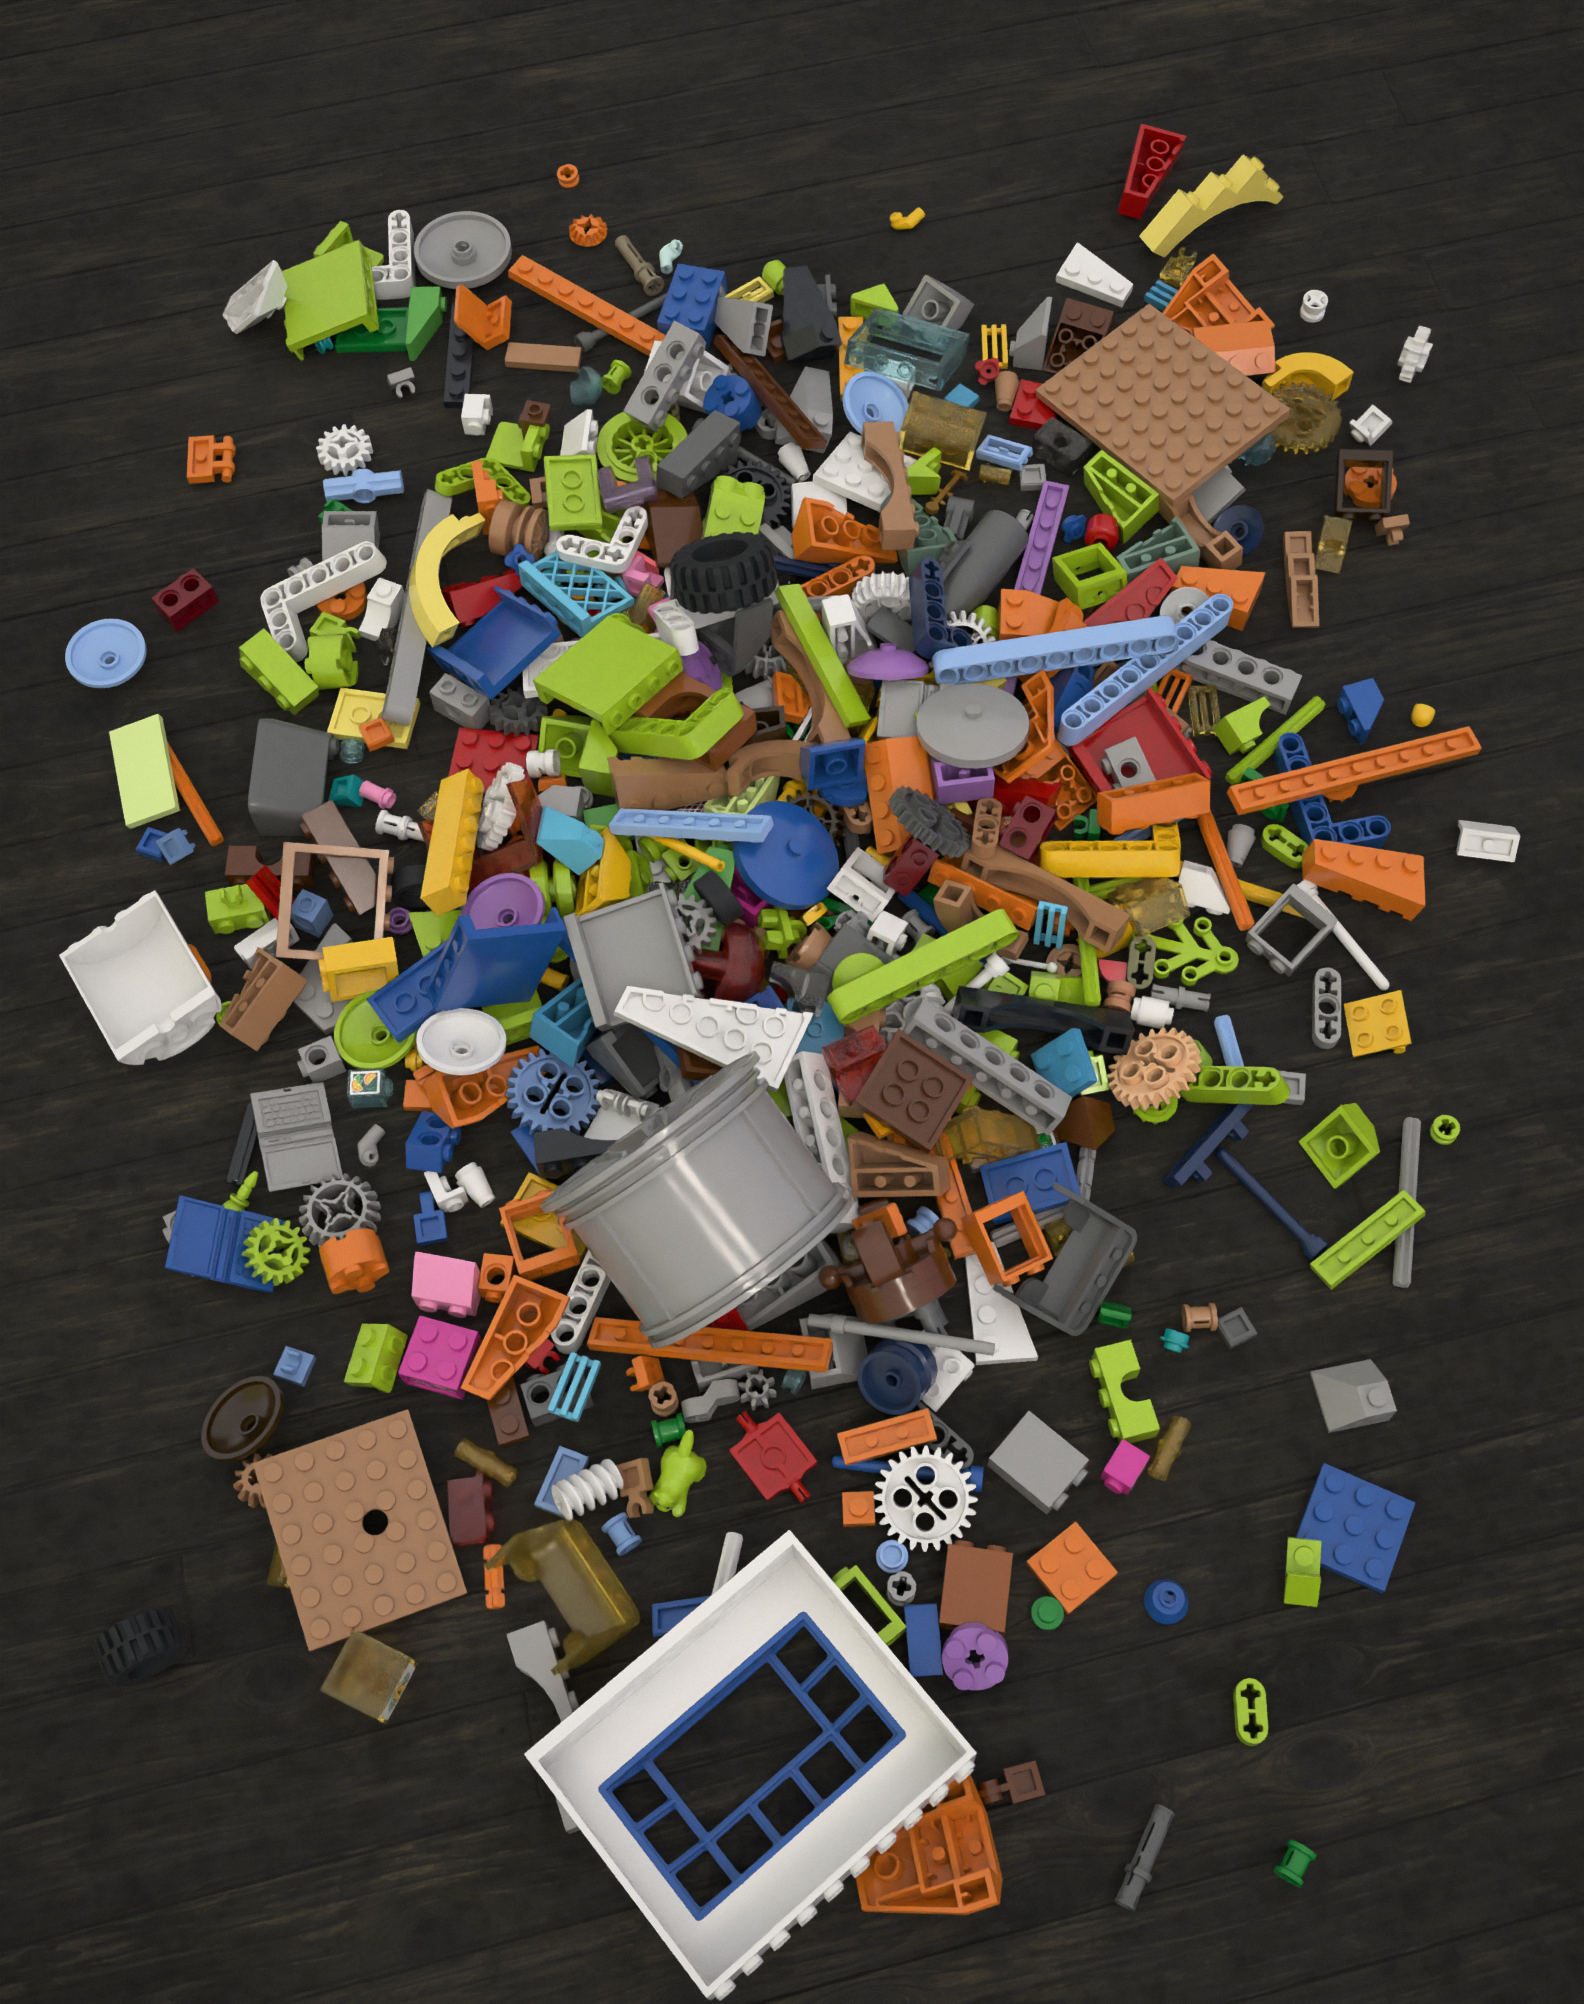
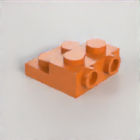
M472 461L478 509L485 519L482 527L483 534L489 535L492 515L498 503L503 500L502 489L496 488L495 479H490L489 471H483L482 461Z

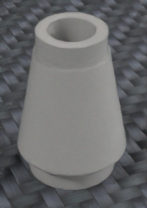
M1235 824L1232 826V830L1228 831L1227 853L1234 868L1242 867L1256 839L1254 829L1247 825Z

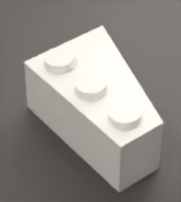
M848 594L831 596L828 599L822 600V627L842 665L851 658L857 657L866 651L877 649L873 634L866 629V622Z

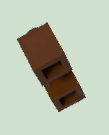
M229 846L225 877L231 887L246 884L247 880L265 866L257 846ZM295 852L294 891L314 889L318 863L316 854ZM282 858L273 865H267L280 882Z

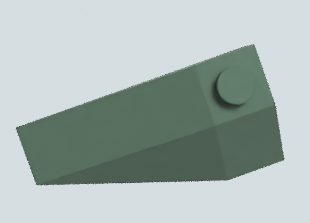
M912 498L910 503L915 504L914 522L919 523V537L914 539L913 549L897 550L906 577H910L924 558L939 559L944 552V547L949 542L956 540L951 529L941 527L938 524V519L935 516L929 517L925 514L924 507Z

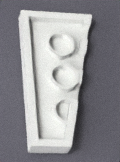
M991 1242L1004 1271L1005 1269L994 1242ZM977 1254L964 1257L973 1340L995 1343L993 1356L975 1353L976 1365L1037 1361L1038 1355L1019 1306L993 1290L995 1285L990 1286ZM1002 1283L997 1284L1014 1294L1011 1285L1003 1287Z

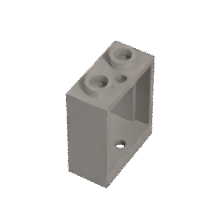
M1293 883L1250 929L1245 940L1248 942L1247 946L1252 952L1259 956L1261 954L1270 961V966L1280 974L1285 973L1289 977L1334 929L1338 919ZM1288 904L1320 930L1291 962L1259 937Z

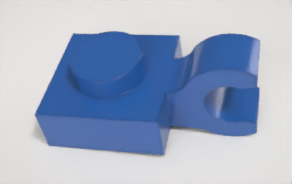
M432 1191L419 1193L422 1213L413 1215L418 1246L449 1241L444 1210H436Z

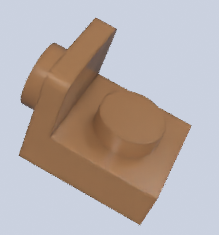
M545 477L529 479L533 507L536 509L548 508Z

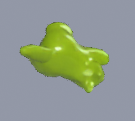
M692 1430L685 1432L679 1446L672 1445L665 1450L661 1458V1475L654 1486V1490L648 1495L653 1506L656 1505L658 1510L663 1512L672 1509V1514L675 1517H681L685 1512L690 1485L693 1482H699L705 1476L707 1468L704 1458L697 1456L695 1452L691 1451L694 1442Z

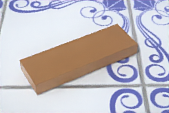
M508 342L505 366L510 368L579 372L582 348Z

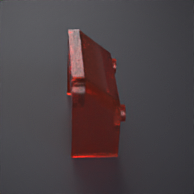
M531 779L506 784L519 816L520 828L524 837L481 856L475 845L467 896L475 887L492 876L503 873L520 874L538 866L542 862L544 848L536 843L543 808ZM434 819L417 823L428 851Z

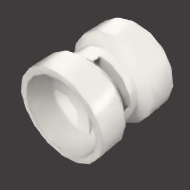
M547 749L543 753H540L538 750L528 751L526 766L530 778H540L543 774H547L550 777L559 776L561 762L557 749Z

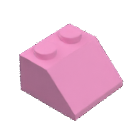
M416 1252L414 1257L412 1298L416 1305L419 1306L418 1308L432 1313L436 1312L437 1309L444 1310L458 1318H465L466 1315L476 1316L481 1298L478 1290L480 1271L476 1262Z

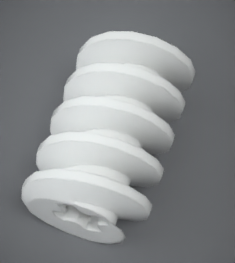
M605 1459L600 1465L594 1464L589 1470L583 1469L578 1475H570L567 1481L565 1479L559 1480L556 1486L552 1485L551 1492L558 1510L567 1521H571L573 1519V1509L579 1516L584 1515L583 1504L592 1511L595 1509L594 1499H597L601 1505H605L607 1502L605 1494H608L612 1500L617 1499L616 1489H623V1479L613 1461Z

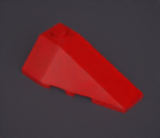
M510 569L502 572L503 576L495 574L480 577V583L461 582L441 588V592L450 611L460 622V627L476 623L475 618L484 616L501 601L493 589L495 586L504 591L509 589L514 593L522 587L520 576H517L515 571Z

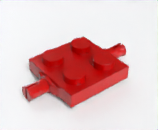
M747 1411L742 1412V1416L739 1414L736 1420L747 1433L742 1441L729 1450V1453L765 1501L768 1503L778 1494L789 1489L800 1501V1504L805 1502V1498L808 1500L811 1494H809L800 1481L808 1471L818 1465V1461L783 1416L777 1413L767 1422L756 1425Z

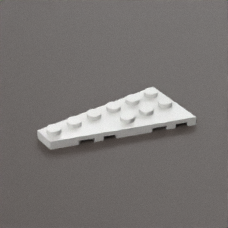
M627 986L613 1015L723 1068L736 1059L756 1051L760 1056L759 1062L754 1066V1068L758 1067L760 1070L757 1078H766L769 1083L767 1089L776 1093L814 1013H796L783 1008L769 1009L757 1007L756 1004L714 998L707 1000L694 998V995L683 994V996L666 994L660 990Z

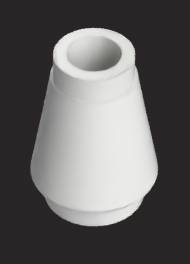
M794 442L781 447L778 451L779 462L798 482L809 478L811 473L801 447L796 446Z
M475 1162L464 1166L455 1174L458 1180L456 1184L459 1187L463 1186L466 1194L480 1208L486 1207L495 1200L496 1197L493 1195L482 1167H477Z

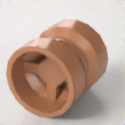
M1123 980L1110 981L1106 990L1108 998L1104 1000L1102 1008L1129 1012L1131 1014L1132 1005L1130 1001L1135 997L1136 987Z

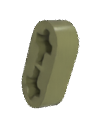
M1146 935L1135 937L1129 946L1126 981L1133 984L1136 990L1147 988L1153 979L1156 944L1151 937ZM1141 941H1145V945L1150 947V951L1144 954L1143 961L1139 960V951L1134 948ZM1138 965H1143L1142 973L1147 975V980H1143L1141 985L1136 984V979L1131 977L1132 974H1136L1138 971Z

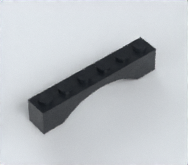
M965 986L958 987L952 1010L953 1018L974 1032L986 1033L1006 1028H1027L1062 1035L1071 1028H1077L1081 1030L1086 1045L1098 1051L1127 1055L1134 1034V1027L1129 1012Z
M564 1128L534 1133L536 1166L541 1178L555 1179L562 1175L574 1174L591 1160L607 1151L608 1147L618 1140L590 1139L576 1135Z

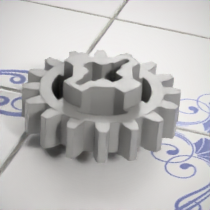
M679 894V905L675 907L677 917L681 916L685 925H690V932L686 928L687 933L683 934L686 945L690 944L693 950L701 954V945L710 947L711 940L709 937L716 936V929L712 928L717 926L716 918L711 917L713 909L712 907L705 909L706 901L704 899L696 903L695 895L693 894L689 900H685L683 894ZM705 923L703 932L698 936V929L702 928V924Z

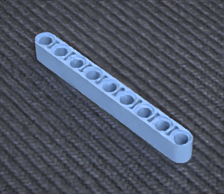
M1225 594L1213 595L1175 625L1179 638V645L1175 650L1163 654L1132 658L1064 711L1057 733L1058 740L1068 746L1080 743L1223 630L1228 624L1233 609L1232 599Z
M1158 616L943 649L933 655L932 664L935 679L939 685L940 683L959 685L1038 673L1042 669L1044 671H1052L1168 653L1178 647L1179 638L1173 619L1168 616Z

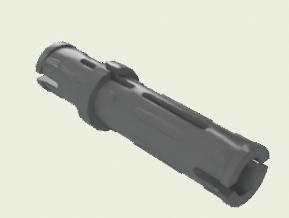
M1154 1805L1131 1863L1126 1864L1124 1869L1126 1875L1114 1900L1120 1906L1133 1912L1136 1909L1145 1884L1151 1881L1152 1876L1150 1872L1172 1819L1175 1816L1173 1811L1162 1805Z

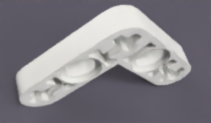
M640 506L627 509L610 544L574 535L560 537L556 542L559 558L565 562L612 573L626 571L648 527L649 522L646 510ZM625 536L634 538L629 543H622L620 541ZM592 550L600 552L598 556L593 558L586 556Z

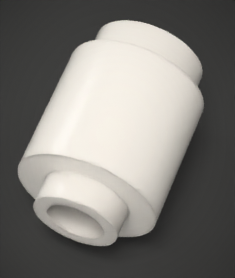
M1142 996V998L1135 997L1130 1017L1131 1020L1137 1021L1136 1024L1161 1029L1165 1024L1171 1025L1174 1008L1169 1007L1170 1001Z

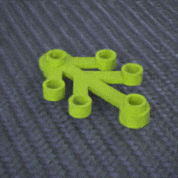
M1177 910L1168 912L1165 924L1174 931L1181 942L1153 936L1143 927H1137L1132 930L1128 946H1130L1136 935H1146L1154 940L1156 949L1179 954L1169 960L1158 959L1154 963L1153 974L1160 979L1168 977L1170 972L1196 959L1206 961V963L1197 968L1187 966L1183 969L1181 981L1187 986L1195 985L1200 978L1214 971L1219 974L1230 973L1238 965L1239 958L1237 953L1230 947L1221 946L1211 931V921L1205 917L1196 919L1193 931L1197 936L1203 938L1209 950L1198 946L1183 924V914ZM1175 917L1179 922L1174 923L1170 918ZM1203 924L1207 929L1202 930L1198 925ZM1141 941L1139 945L1134 946L1135 950H1138L1139 953L1145 952L1149 948L1145 945V941ZM1220 956L1227 957L1229 961H1222ZM1164 966L1167 970L1161 972L1157 967ZM1191 973L1195 978L1189 979L1185 974Z

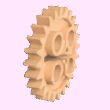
M1162 1027L1159 1033L1156 1034L1151 1029L1147 1037L1140 1033L1137 1042L1131 1040L1127 1055L1113 1056L1116 1064L1109 1065L1108 1067L1112 1072L1107 1075L1110 1081L1108 1086L1118 1101H1121L1125 1107L1131 1105L1133 1110H1136L1141 1105L1143 1110L1146 1111L1150 1104H1153L1155 1109H1158L1161 1101L1169 1105L1170 1097L1174 1096L1179 1099V1091L1181 1089L1186 1091L1190 1089L1187 1082H1195L1197 1080L1193 1073L1201 1071L1198 1065L1202 1062L1199 1056L1201 1052L1192 1037L1187 1036L1183 1030L1178 1033L1175 1028H1172L1167 1032L1165 1027Z

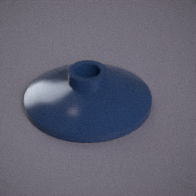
M1235 505L1226 509L1218 516L1213 526L1219 532L1227 530L1243 547L1242 556L1254 551L1264 535V522L1261 515L1255 509L1246 505ZM1240 530H1245V534L1238 538L1237 533Z

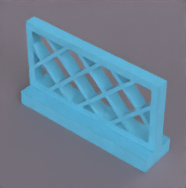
M557 551L533 564L527 560L518 564L521 585L581 638L608 615L620 613L634 605V598L603 571L560 561ZM544 568L554 569L553 573H541L540 570ZM558 569H572V573L558 574ZM577 570H588L590 575H576ZM556 582H570L569 587H557L555 585ZM574 582L588 583L587 588H573ZM593 583L605 584L606 589H593L592 585ZM575 595L586 597L585 601H573L571 599V596ZM590 596L604 597L603 602H591L589 600ZM609 597L621 598L622 601L611 603L608 602ZM587 610H602V612L592 617L587 613Z

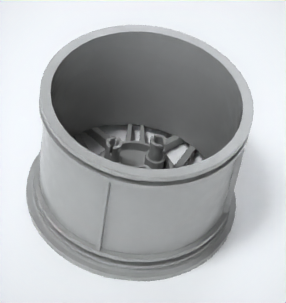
M752 1051L726 1065L715 1075H710L657 1111L608 1147L607 1151L602 1155L594 1158L572 1175L540 1205L545 1214L556 1210L555 1214L558 1218L566 1217L562 1224L566 1230L574 1228L640 1319L639 1330L643 1336L648 1337L647 1341L652 1348L668 1346L695 1333L757 1293L824 1239L840 1223L852 1207L853 1200L849 1194H844V1187L839 1182L832 1183L766 1091L769 1085L766 1078H757L760 1070L758 1067L754 1068V1066L759 1062L760 1056L756 1051Z

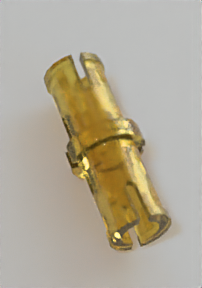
M1178 1416L1172 1417L1166 1434L1157 1443L1158 1450L1147 1470L1148 1474L1153 1478L1166 1481L1172 1464L1181 1455L1182 1449L1180 1448L1192 1426L1188 1420L1179 1417L1178 1420Z
M466 1438L460 1442L454 1453L455 1457L476 1468L477 1473L481 1475L486 1474L507 1488L513 1483L519 1471L497 1458L496 1453L489 1450L487 1452Z

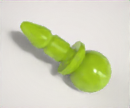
M254 1171L245 1178L244 1184L241 1185L237 1194L231 1193L230 1200L226 1201L222 1206L238 1212L245 1210L244 1207H248L250 1204L246 1199L252 1192V1188L256 1185L258 1172Z

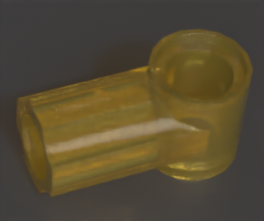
M645 582L634 605L625 609L623 614L627 615L632 623L642 626L647 634H652L655 622L647 609L650 605L661 601L665 592Z

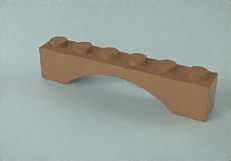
M893 421L863 422L861 446L864 460L873 465L882 474L888 483L892 495L888 504L880 513L878 534L881 549H913L914 539L919 537V523L914 522L915 504L910 503L911 486L906 484L908 472L907 467H903V449H899L900 433L895 431Z
M778 610L772 618L770 637L774 648L795 668L809 694L812 706V724L806 741L812 745L851 738L848 728H845L784 610Z
M981 841V844L987 845V841ZM998 845L995 855L988 859L974 856L970 852V848L965 852L960 870L999 889L1024 894L1038 901L1067 906V920L1074 926L1084 941L1109 953L1123 937L1131 917L1129 913Z

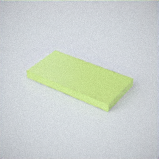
M156 714L110 731L125 825L132 829L179 812L180 808L163 718Z

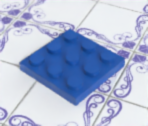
M1323 1463L1295 1537L1321 1540L1320 1567L1382 1594L1385 1592L1415 1502Z

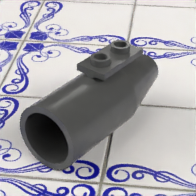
M999 510L988 511L966 540H953L944 547L942 555L936 560L943 570L947 621H950V611H954L958 619L961 610H964L966 615H968L984 603L1027 547L1029 537L1025 528L1008 513Z

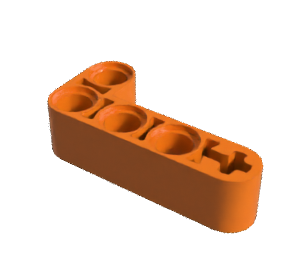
M860 555L800 586L806 597L848 594L852 598L853 588L856 587L857 582L862 581L864 576L871 577L872 573H875V562L869 556ZM820 612L815 613L816 616H817V618H818V620H819V622H820V624H821V614H820Z

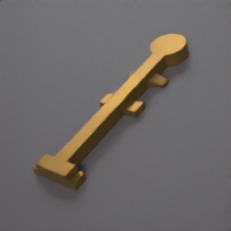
M956 469L952 471L951 476L954 477L944 489L939 488L937 490L939 495L936 498H931L933 502L926 503L925 511L928 514H937L939 504L946 505L943 501L944 498H949L950 495L953 496V493H950V491L960 479L966 482L968 480L967 474Z

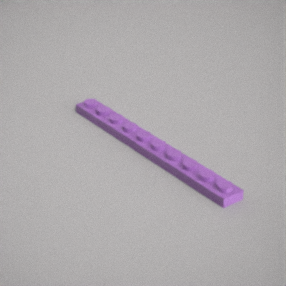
M1044 480L1029 534V542L1025 548L1014 590H1028L1041 595L1068 496L1069 485ZM1006 677L1007 682L1004 691L1014 696L1018 677Z

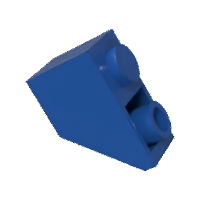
M1373 678L1343 686L1337 699L1338 710L1341 714H1344L1348 722L1349 732L1352 736H1355L1359 745L1365 743L1384 701Z

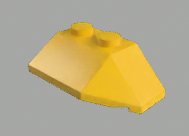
M608 827L600 833L604 839L602 857L580 875L575 914L578 917L630 898L629 887L632 878V862L616 836L611 834Z

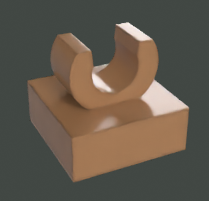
M1408 514L1382 518L1375 525L1376 536L1386 535L1388 546L1399 544V541L1403 540L1402 531L1410 524Z

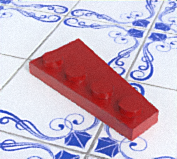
M1160 558L1083 622L1087 627L1149 618L1178 577L1166 562Z

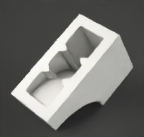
M378 578L367 596L366 614L359 628L361 637L381 644L385 643L401 616L405 595L402 585Z

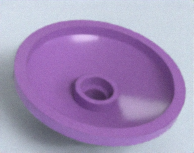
M882 643L880 648L866 651L854 658L847 665V673L865 679H911L928 674L929 665L911 651L896 648L894 643Z
M503 873L492 876L475 887L469 894L466 905L463 906L461 916L470 915L476 930L541 924L545 912V901L541 890L533 880L517 873Z

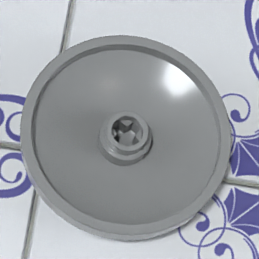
M460 211L443 215L427 224L416 238L414 255L419 271L432 283L451 289H456L460 284H463L466 288H474L492 281L505 270L511 259L512 247L508 231L498 220L479 212Z
M959 684L944 688L925 700L917 714L916 732L921 746L935 759L960 768H987L1010 760L1022 750L1028 739L1029 717L1022 703L1002 689L984 684Z

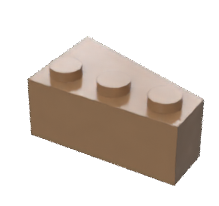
M257 947L254 954L258 959L252 971L246 970L243 976L246 983L241 994L234 995L219 1025L255 1051H258L261 1045L268 1040L271 1031L284 1018L287 1009L294 999L302 993L308 981L259 947Z

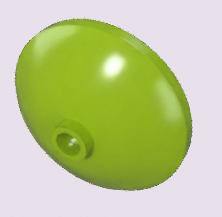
M380 989L365 992L350 1001L341 1011L335 1024L334 1042L336 1049L348 1064L357 1069L375 1071L390 1067L404 1058L416 1041L418 1030L398 1043L366 999ZM387 1035L385 1039L380 1041L382 1036Z

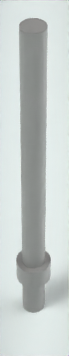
M810 1313L808 1317V1326L831 1329V1332L835 1334L845 1335L846 1332L991 1356L994 1355L995 1343L886 1325L868 1324L866 1322L848 1320V1316L834 1314L833 1317Z

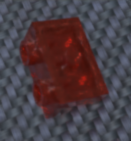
M477 1472L476 1477L447 1480L450 1541L452 1546L490 1542V1532L495 1531L494 1513L489 1512L488 1500H493L492 1481H487L483 1472Z

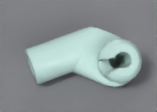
M672 240L660 250L661 272L664 274L672 272V261L681 254L683 245L679 240Z

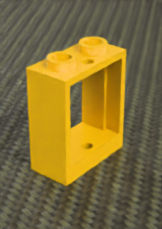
M393 937L322 947L324 959L318 960L323 991H330L331 1002L354 999L365 992L381 989L399 976Z

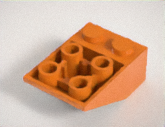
M1055 737L1054 750L1017 777L1027 780L1032 777L1039 779V782L1053 784L1057 782L1063 784L1054 806L1058 818L1053 827L1057 831L1064 829L1075 819V816L1082 814L1097 801L1096 793Z

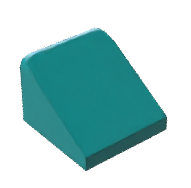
M354 774L335 778L328 801L332 800L335 805L360 807L363 797L359 795L361 793L359 790L364 781Z

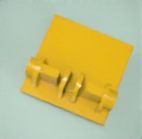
M1401 990L1344 1004L1353 1057L1393 1049L1394 1053L1400 1054L1406 1051L1405 1047L1412 1044Z

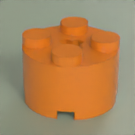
M366 1228L354 1229L345 1232L346 1238L337 1241L336 1236L327 1240L320 1247L319 1253L329 1287L333 1294L355 1289L361 1293L370 1291L375 1288L377 1280L389 1273V1266L378 1235L376 1236L374 1230Z

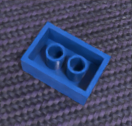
M677 264L657 321L659 332L666 335L672 323L676 321L699 333L706 341L705 349L708 350L716 327L714 319L718 297H725L728 292L725 271Z

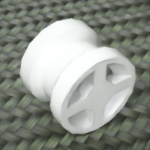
M1319 290L1308 291L1303 297L1300 316L1307 322L1315 323L1323 319L1328 297Z

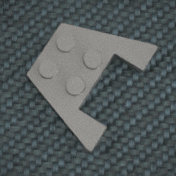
M334 923L315 951L323 952L322 947L353 943V941ZM309 960L300 973L308 981L302 993L294 999L293 1003L327 1035L334 1032L335 1024L341 1011L353 999L331 1002L330 991H323L319 961Z

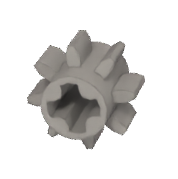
M853 910L841 913L837 917L834 930L838 932L841 926L846 923L866 938L871 927L867 923L869 919L862 911L856 914Z
M762 1369L755 1375L746 1372V1383H738L739 1389L746 1391L740 1397L741 1403L749 1401L753 1411L759 1405L769 1408V1397L775 1398L777 1396V1392L774 1389H769L775 1383L774 1377L766 1379ZM757 1386V1388L759 1389L762 1388L763 1393L758 1394L756 1391L752 1392V1387Z

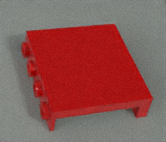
M1152 688L1147 689L1146 696L1116 713L1080 743L1074 746L1065 745L1068 753L1096 795L1099 792L1113 790L1112 785L1115 784L1111 774L1107 775L1101 764V760L1104 759L1102 756L1104 750L1135 736L1156 780L1195 772L1211 780L1210 775L1212 771L1209 765L1204 760L1200 761L1196 755L1197 750L1190 738L1185 739L1180 731L1182 728L1179 721L1174 715L1170 717L1165 709L1167 706L1163 697L1159 693L1155 694ZM1125 766L1121 768V774L1124 777L1132 778L1135 776V772L1131 767Z

